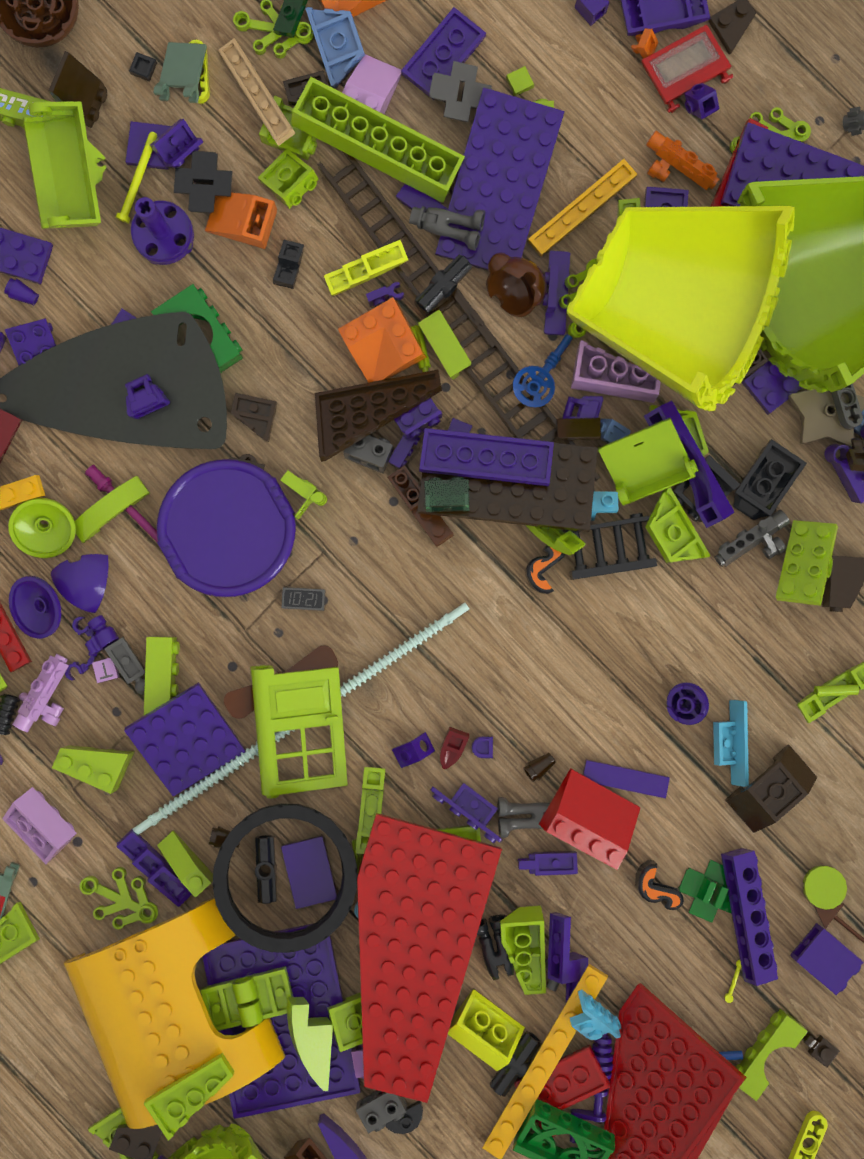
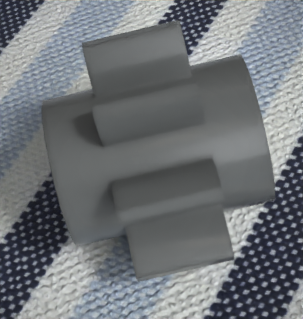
M860 106L850 108V112H847V115L843 117V128L846 132H851L852 136L862 134L864 130V110H861Z

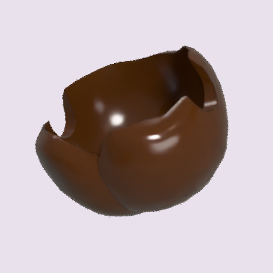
M502 252L496 253L490 258L488 263L490 274L486 280V288L490 298L496 296L500 300V307L511 316L525 317L530 314L536 306L542 303L546 295L547 283L539 266L525 258L510 257Z

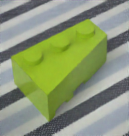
M68 745L60 748L52 768L111 794L118 790L135 751Z

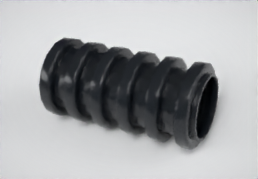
M3 694L0 696L2 699L0 701V735H9V728H12L11 722L14 721L13 715H16L15 709L18 708L16 704L20 702V699L13 695Z

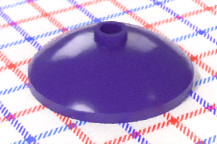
M36 576L22 577L12 585L9 593V608L16 625L25 634L37 639L46 638L54 634L61 622V604L54 589L45 580Z

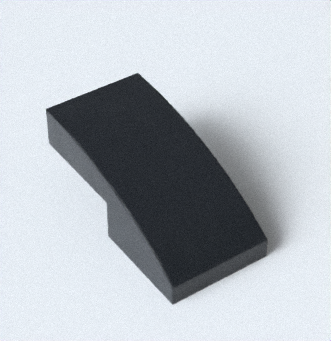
M283 240L278 256L279 262L273 277V284L294 289L302 260L304 244Z

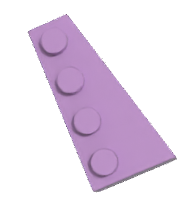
M580 341L577 348L571 389L654 403L659 395L661 384L659 380L637 365L625 361L620 356L615 357L606 353V350L599 347L594 348L587 345V342Z

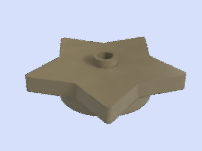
M813 389L811 391L793 393L788 396V399L800 415V444L827 438L841 445L852 446L851 439L854 438V428L845 429L840 424L830 391L820 393ZM842 393L841 400L846 404L849 403V397L847 394ZM857 395L862 412L864 410V397ZM848 417L849 421H854L853 417Z

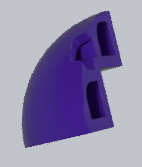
M82 555L79 561L69 562L66 560L57 565L50 573L58 592L77 608L96 613L107 584L108 555Z

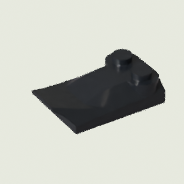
M769 440L766 446L761 449L760 455L735 490L733 507L752 520L771 516L807 462L774 440Z

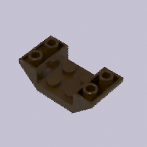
M789 744L772 758L775 763L746 788L740 786L725 799L753 833L779 821L809 794L817 779L814 772Z

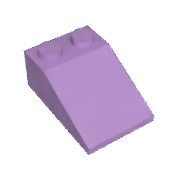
M365 54L346 82L342 93L385 114L401 78V69Z

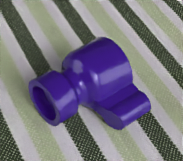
M99 615L87 623L90 629L95 631V635L85 644L92 656L101 650H105L104 648L120 639L114 628L106 625L103 615Z

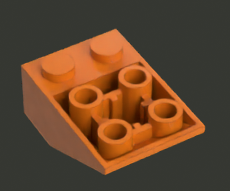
M232 192L231 197L215 196L214 212L209 215L205 232L266 249L277 213L275 202L256 195Z

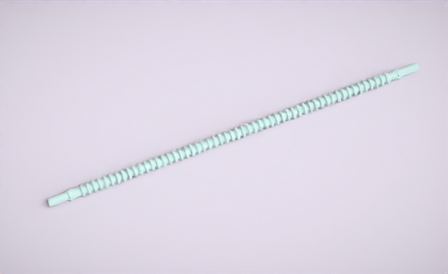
M463 603L449 614L446 613L440 620H434V624L430 623L428 628L424 627V631L419 630V634H414V638L409 637L408 642L404 641L403 645L399 644V648H393L394 651H389L387 656L384 654L383 659L378 658L379 661L377 663L374 661L373 666L368 665V669L364 668L362 673L358 672V676L353 675V679H348V683L343 682V686L340 687L341 696L346 697L347 692L351 693L352 689L356 690V686H361L362 682L366 683V679L371 680V676H376L377 672L381 673L382 668L387 669V665L391 666V662H397V658L402 659V655H407V651L412 652L413 647L417 648L418 644L422 645V641L427 642V638H432V634L437 635L438 630L442 631L444 626L452 624L453 620L469 610L467 604ZM295 730L275 732V741L280 742L281 737L284 739L285 734L290 735V731L294 732ZM257 741L255 746L251 745V749L246 748L245 753L241 752L240 756H235L236 759H231L230 763L226 762L225 766H220V770L216 769L215 773H210V777L205 776V780L201 779L199 784H194L195 787L190 786L189 791L185 790L184 794L180 793L179 798L174 797V801L170 800L169 804H164V808L159 807L158 812L149 815L146 820L134 827L133 831L139 835L152 825L155 826L162 818L167 819L168 814L172 815V811L177 812L178 807L183 808V804L187 805L188 800L193 801V797L198 798L199 793L203 794V790L208 791V787H213L214 783L218 784L219 779L224 780V776L228 777L230 772L234 773V769L239 770V766H244V762L249 763L250 758L254 759L255 755L258 756Z

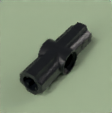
M460 254L456 256L444 270H440L434 275L429 283L430 285L415 299L417 305L429 314L443 298L446 299L454 292L458 283L472 269V265L464 256Z
M271 835L255 837L258 903L268 904L277 901L274 836ZM261 865H268L271 868V873H264L261 870Z
M526 1031L519 1040L510 1063L500 1069L491 1080L490 1087L498 1095L505 1097L516 1080L522 1078L527 1072L530 1060L542 1044L541 1040L532 1032Z

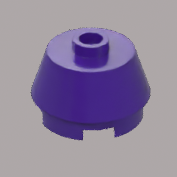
M680 683L670 690L667 696V711L675 721L685 725H694L701 722L708 713V697L699 686L693 683Z

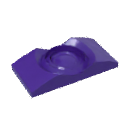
M620 0L628 36L643 34L645 28L653 29L654 34L667 29H685L710 19L707 0Z

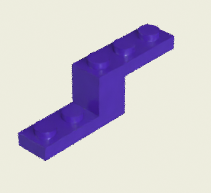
M554 912L550 913L547 978L560 984H566L567 1002L588 966V957L570 952L571 917Z

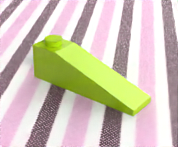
M541 905L519 907L500 921L501 942L511 964L513 963L516 976L524 994L546 993V970Z

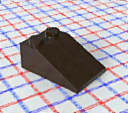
M65 51L48 91L56 102L81 101L85 126L92 128L94 122L99 118V110L102 103L107 99V89L96 75L69 52Z

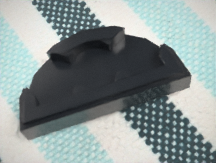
M417 1101L407 1106L406 1113L401 1119L397 1121L392 1120L386 1123L385 1127L397 1134L412 1132L422 1120V1102Z

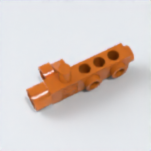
M655 131L647 142L646 146L662 158L661 161L656 159L648 170L647 174L652 178L656 177L661 182H664L671 172L668 168L672 165L705 190L708 188L712 190L719 181V178L716 177L718 173L715 171V168L709 163L704 164L700 161L694 152L686 151L682 148L680 140L672 141L670 138Z

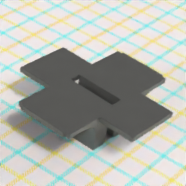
M453 61L451 76L434 72L429 96L432 99L446 103L444 117L468 122L470 110L477 109L483 87L492 90L491 85L475 82L478 66ZM460 82H465L461 102L457 101Z

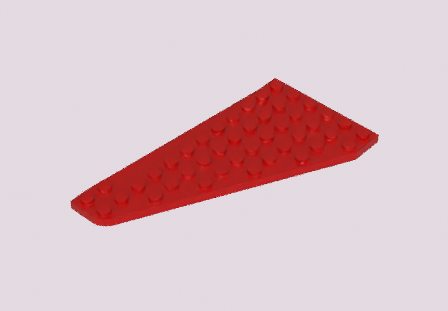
M640 983L626 1000L618 1016L621 1024V1029L619 1030L621 1037L615 1040L613 1070L611 1071L610 1079L611 1086L609 1088L604 1130L615 1135V1150L608 1159H698L733 1096L747 1077Z

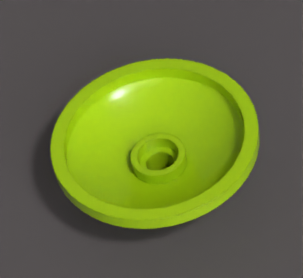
M34 498L22 502L12 512L8 524L9 534L14 544L24 553L38 558H51L62 554L71 546L76 533L75 521L70 511L61 503L48 498ZM45 520L48 522V524L44 525L41 523V521Z

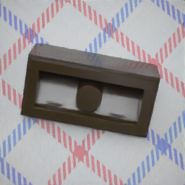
M600 418L557 419L558 440H600Z

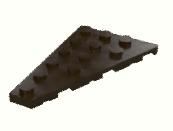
M439 370L315 393L318 447L321 462L327 461L441 392Z

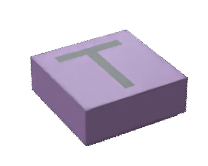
M111 658L92 663L97 683L120 677L118 669Z

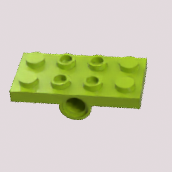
M793 520L776 593L778 601L821 606L826 580L832 572V553L838 530L837 524Z
M286 966L201 988L203 1001L217 1031L240 1025L244 1028L252 1027L261 1023L263 1019L287 1014V998L293 997Z

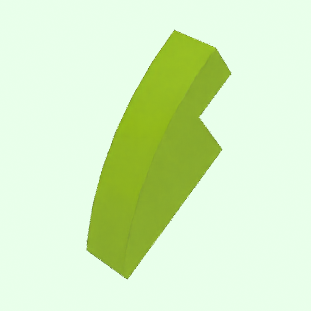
M304 997L287 998L288 1028L297 1055L317 1085L323 1091H328L333 1024L328 1017L308 1018L309 1003Z

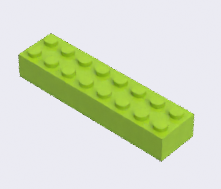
M310 77L292 111V126L444 203L465 157L313 77Z

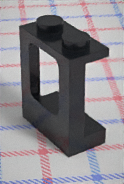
M708 455L705 457V460L727 497L740 484L718 462ZM689 480L679 483L673 490L679 503L688 511L687 515L693 521L703 522L696 511V506L683 494L691 485Z

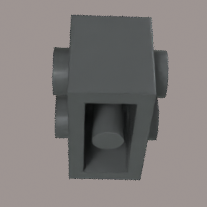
M370 434L344 450V459L384 474L393 452V445L387 439H377L371 437Z
M378 1090L357 1101L356 1112L368 1134L372 1131H380L386 1126V1123L392 1120L397 1121L401 1119L407 1110V1103L404 1097Z

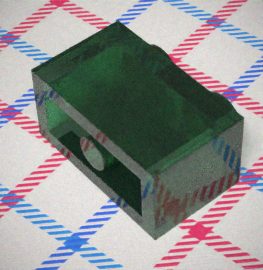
M453 477L451 480L430 478L429 481H424L426 512L469 511L468 479L463 477Z

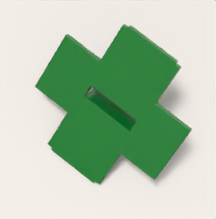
M710 859L704 874L688 868L679 886L680 892L694 898L688 913L711 923L718 908L732 914L728 896L729 889L726 885L723 865Z

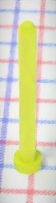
M150 132L122 210L120 213L117 212L115 216L116 219L127 224L131 221V218L128 216L153 150L150 144L157 139L155 132Z

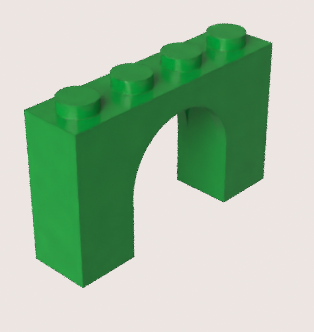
M192 284L151 311L153 315L187 312L194 319L209 323L213 330V339L210 347L214 353L220 373L243 359L240 354L243 349L236 340L232 342L228 336L231 334V331L225 323L220 324L217 319L220 315L213 305L208 306L205 301L208 297L202 288L197 290L195 285Z

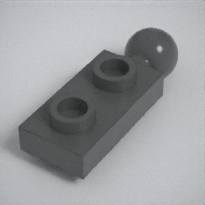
M123 636L104 649L127 684L135 681V691L140 695H144L145 678H142V675L145 674V668Z

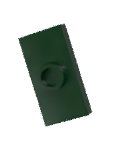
M284 0L273 28L275 34L294 38L308 0Z

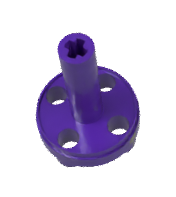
M147 197L137 200L135 203L136 214L131 224V236L134 246L145 259L152 264L167 265L178 262L192 251L194 228L183 209L168 201H152ZM176 211L174 217L168 218L170 212ZM143 222L146 227L141 228L140 224ZM186 239L184 245H177L179 240ZM152 249H158L155 255H149Z

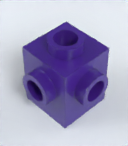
M704 83L696 84L691 90L684 93L687 112L701 120L720 109L716 90Z

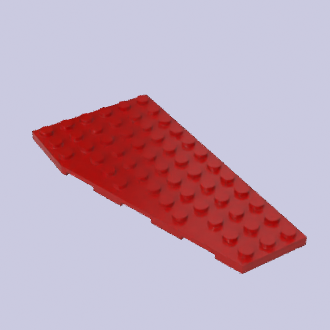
M379 813L375 814L357 875L364 1087L428 1103L502 851L501 847Z

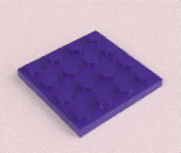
M199 682L124 729L125 733L172 796L177 795L203 779L216 769H219L220 766H224L226 762L229 763L231 759L236 758V755L240 756L241 752H246L243 744Z

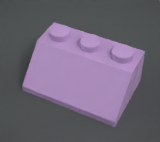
M33 787L15 800L2 818L45 864L51 861L77 834L72 824L66 822L60 816L59 811L48 804L43 794L36 791Z

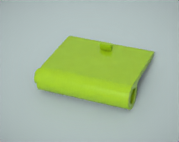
M671 418L598 448L615 483L618 498L623 506L696 477L695 472H698L694 459H689Z

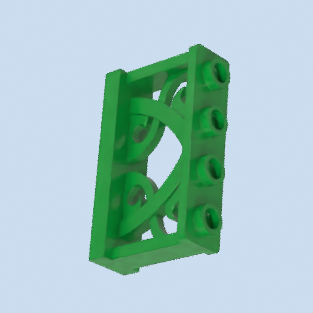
M537 1099L514 1137L513 1151L530 1159H588V1157L608 1159L615 1150V1135ZM536 1119L541 1121L542 1129L535 1123ZM531 1128L535 1131L533 1134L528 1132ZM570 1134L576 1141L578 1148H560L556 1146L552 1136ZM597 1147L601 1149L599 1151H589L595 1150Z

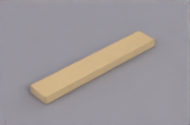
M233 38L221 47L218 52L278 146L296 134L236 39Z

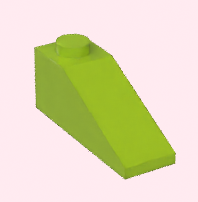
M174 830L157 845L181 883L195 898L213 882V873Z

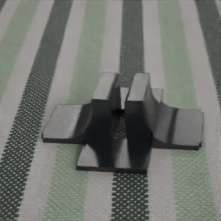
M192 152L191 168L175 167L174 193L189 194L188 211L212 213L214 212L215 196L231 197L233 172L217 170L218 153Z

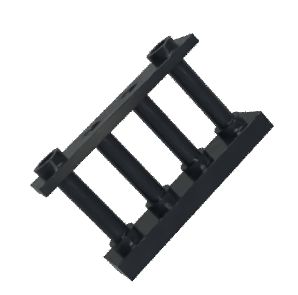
M643 513L630 515V519L590 525L597 563H595L594 568L587 569V565H584L581 548L574 553L576 566L574 567L575 571L569 572L570 580L656 567V558L650 559V556L647 555L642 522L648 521L649 516L643 517ZM622 525H634L639 555L637 561L629 562V559L626 558ZM613 527L618 558L616 564L608 565V561L605 562L600 529ZM571 530L575 535H577L580 538L579 532L582 531Z

